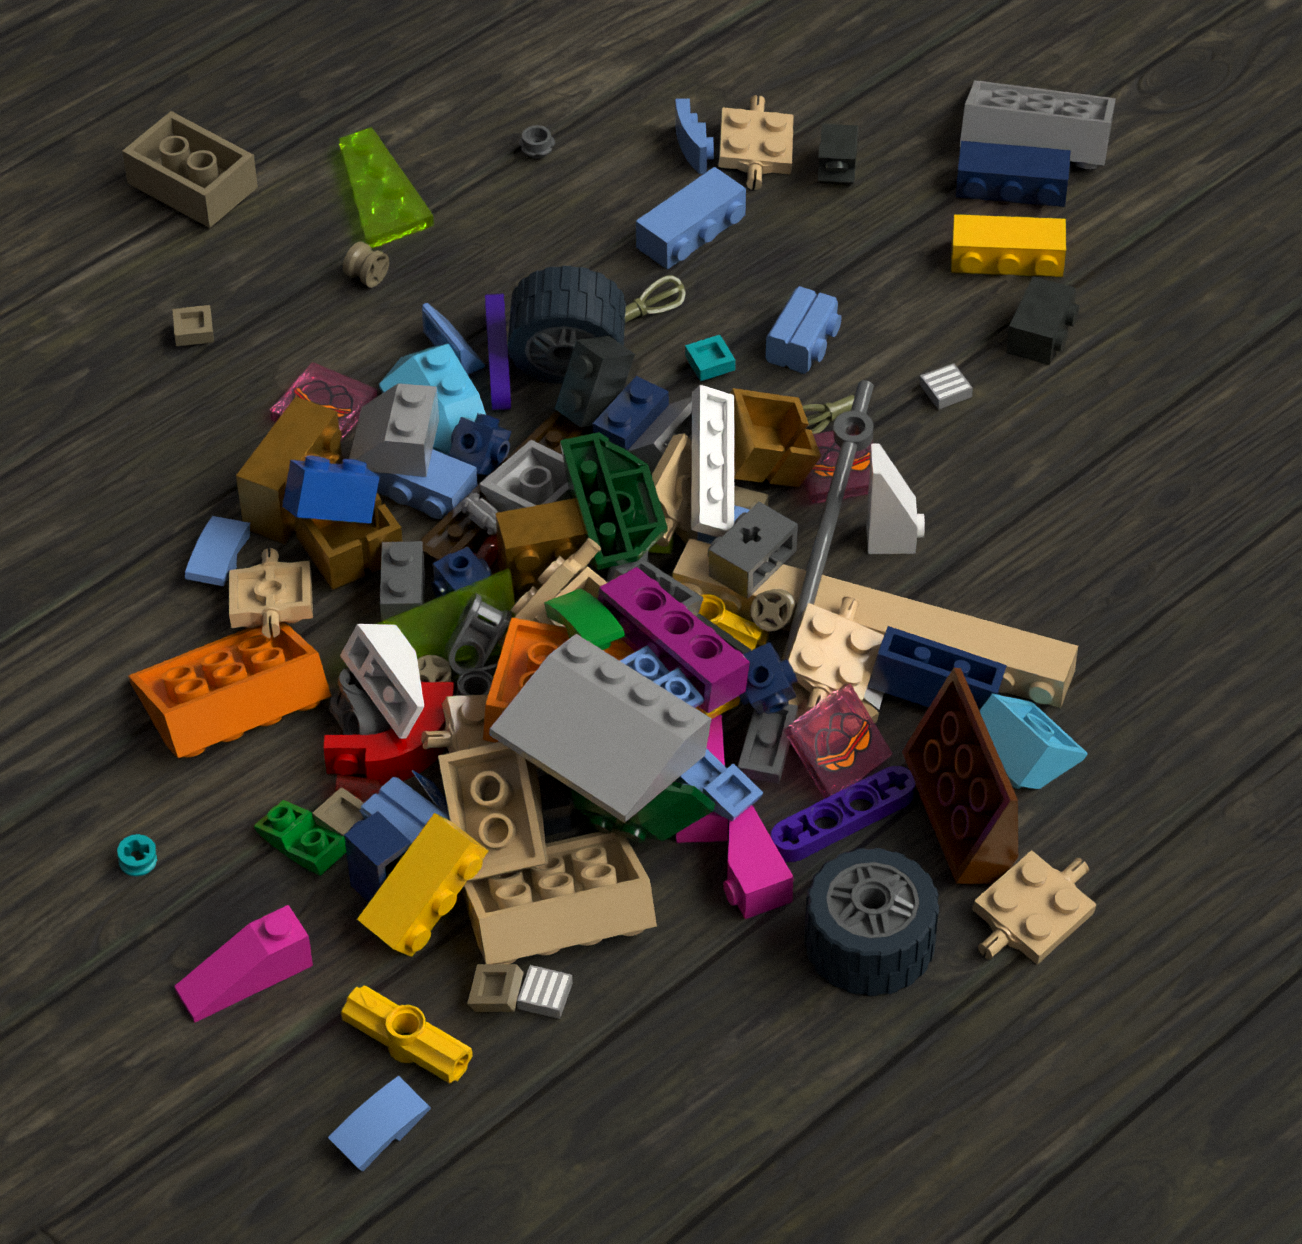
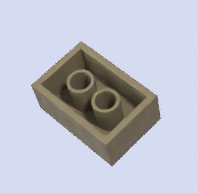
M172 111L122 151L128 184L209 228L258 187L253 154Z

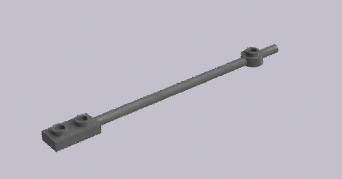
M866 380L858 383L851 411L840 414L834 422V441L840 447V452L782 660L788 657L805 607L808 603L813 605L815 603L856 451L867 448L873 440V422L866 413L874 386ZM788 704L786 708L773 714L763 712L758 715L754 709L738 768L748 778L776 784L780 783L798 717L797 705Z

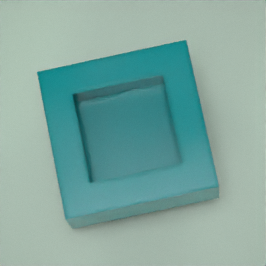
M721 335L685 345V357L700 381L735 371L736 360Z

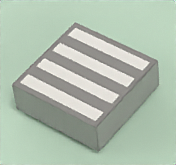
M954 363L920 375V386L938 410L972 397L973 387Z
M530 965L517 999V1008L560 1019L573 984L572 975Z

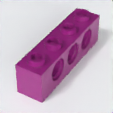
M638 567L599 587L598 601L611 612L624 630L625 637L620 639L635 652L648 645L669 672L679 668L704 698L703 703L699 707L707 714L746 691L750 662L745 656L717 635L713 628L705 625L683 603L678 602L656 580L648 577Z

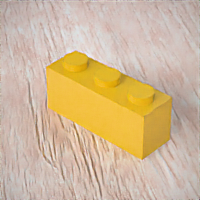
M954 214L951 248L952 273L1063 277L1066 256V219Z
M434 813L357 920L392 949L412 957L416 951L422 949L431 937V930L441 916L447 914L454 907L457 901V894L465 883L480 871L483 858L489 851L453 822Z

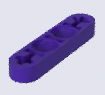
M504 293L485 294L492 411L511 410Z
M902 766L887 767L778 822L771 831V838L785 862L800 861L909 805L915 797L916 783L909 769ZM892 783L896 786L889 788V784ZM904 785V789H903V790H899V789L897 788V787H901V786ZM856 799H865L872 803L873 806L866 811H857L850 806V803ZM820 817H830L837 822V825L831 829H822L816 826L814 822ZM787 837L790 841L797 839V844L793 845L790 841L782 843L783 838Z

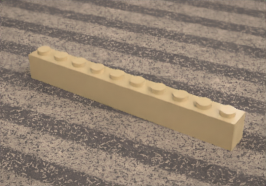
M689 538L673 571V578L699 595L711 594L719 597L725 604V610L750 621H753L751 616L752 602L758 594L771 589L786 590L794 596L798 603L806 570L783 564L746 599L709 577V557L707 553L711 544ZM822 575L814 603L815 606L838 614L842 598L844 596H852L850 604L854 598L859 601V606L853 619L859 625L885 635L887 627L890 626L1005 664L1007 667L998 692L1009 693L1033 700L1039 704H1048L1061 708L1075 672L1077 645ZM791 625L782 630L790 632Z

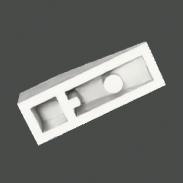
M871 444L866 521L868 554H916L917 538H924V514H917L916 497L881 445Z
M357 624L340 656L398 737L407 738L424 708L416 651L397 625Z

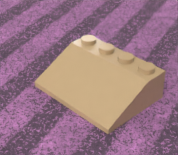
M612 829L610 834L600 831L547 843L546 865L466 882L461 889L477 944L486 964H511L518 958L535 954L551 955L558 952L561 948L578 944L590 946L599 943L604 938L617 935L634 936L642 933L645 929L657 927L650 879L627 838L620 833V830Z

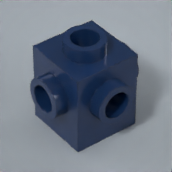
M477 413L476 419L460 417L459 424L455 426L451 435L452 446L449 456L475 466L478 474L489 475L506 459L510 449L509 438L512 431L499 427V419L482 413Z
M469 547L448 554L441 560L433 563L434 581L431 582L433 593L441 604L446 602L458 619L466 603L474 593L481 595V601L489 605L495 604L494 584L490 567L483 558L478 559Z
M770 642L743 654L750 662L746 691L739 695L743 705L745 706L750 703L758 715L763 712L773 714L786 708L789 704L788 701L797 697L791 684L798 682L788 658L781 661Z

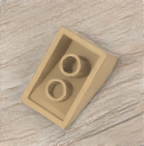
M501 742L438 756L450 821L489 851L483 858L480 871L467 882L546 865L547 854L540 785L536 765Z

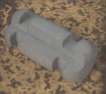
M471 493L467 498H464L461 503L463 506L462 512L466 515L470 514L468 517L483 530L488 529L487 533L489 535H496L495 513H498V511L483 498L479 499L480 495L477 493Z

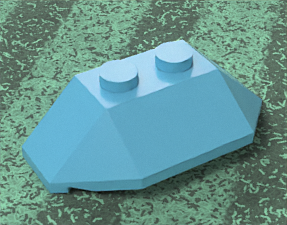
M449 344L433 346L401 357L379 383L381 393H384L398 383L437 387L439 423L433 450L448 456L452 446L451 435L455 426L459 424L460 417L476 419L477 413L486 415L478 391Z

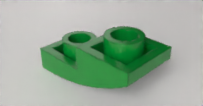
M581 588L544 602L547 617L564 625L569 639L577 634L601 650H605L611 646L612 641L625 637L622 626L611 612L594 596Z
M282 800L277 806L273 807L267 815L254 825L256 832L273 847L297 864L320 876L346 853L344 836L317 825L310 811L285 800Z

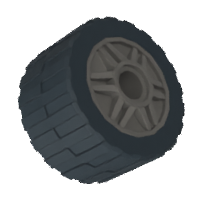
M552 266L540 271L537 270L530 273L528 277H524L518 282V286L514 288L511 298L508 353L510 358L513 359V363L517 368L523 370V373L536 378L538 381L563 383L576 340L610 336L624 346L626 301L624 300L622 290L618 289L617 284L611 279H607L605 275L583 267Z
M860 848L848 853L843 852L836 855V858L824 863L819 872L815 873L811 879L810 888L807 890L804 940L808 959L815 966L817 973L821 977H825L830 984L837 988H843L853 994H867V996H878V994L884 993L891 994L915 983V980L928 969V964L932 962L935 951L939 896L929 874L924 872L918 863L914 860H909L905 855L881 848Z

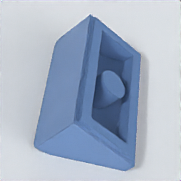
M423 304V332L435 346L449 344L467 375L484 368L485 364L454 326L430 304Z

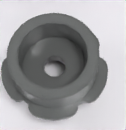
M539 125L526 128L519 140L522 152L535 159L543 158L550 154L552 147L555 145V140L551 136L549 129Z

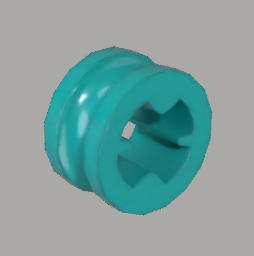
M136 834L124 838L119 843L117 849L119 867L124 873L131 876H142L149 873L155 867L157 855L156 846L152 839L145 835ZM139 850L144 859L136 861L131 856V852Z

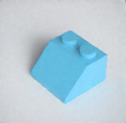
M992 694L980 709V714L1009 781L1017 789L1021 787L1040 789L1083 761L1088 755L1081 746L1033 702Z

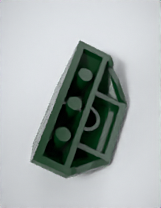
M600 432L560 440L570 498H575L586 533V541L590 538L601 547V550L598 551L589 563L599 570L637 562L668 532V526L648 464L624 448L609 442V438Z
M673 782L624 823L568 786L575 808L589 818L587 822L589 826L607 834H610L612 829L620 830L622 835L637 842H644L645 837L663 842L713 812L716 805L695 786Z

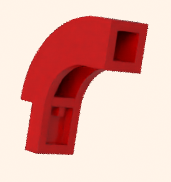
M421 682L424 708L407 738H399L393 728L371 735H324V756L327 774H366L368 787L384 786L392 777H397L404 781L415 776L413 771L421 773L438 759V756L442 755L446 747L424 749L421 736L423 731H445L446 720L442 703L447 696H455L454 682Z

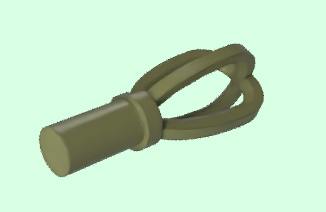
M672 275L664 276L653 282L641 293L639 298L634 299L633 303L626 306L625 323L638 316L662 313L680 306L685 299L683 283ZM672 282L676 285L646 300L649 294L664 283ZM679 292L677 300L659 307H648Z
M850 395L833 403L828 402L823 405H803L804 412L820 411L806 417L809 425L821 421L820 424L811 430L813 436L825 429L829 422L835 421L840 414L851 411L855 396Z

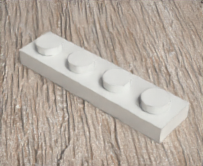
M699 385L692 391L691 530L715 537H722L734 525V395Z

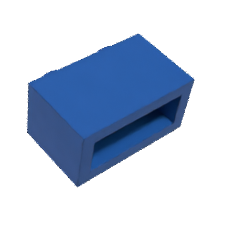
M306 456L305 461L290 460L282 507L298 518L371 523L379 476L367 469L365 462L354 459H343L342 464H331L330 460L319 456Z

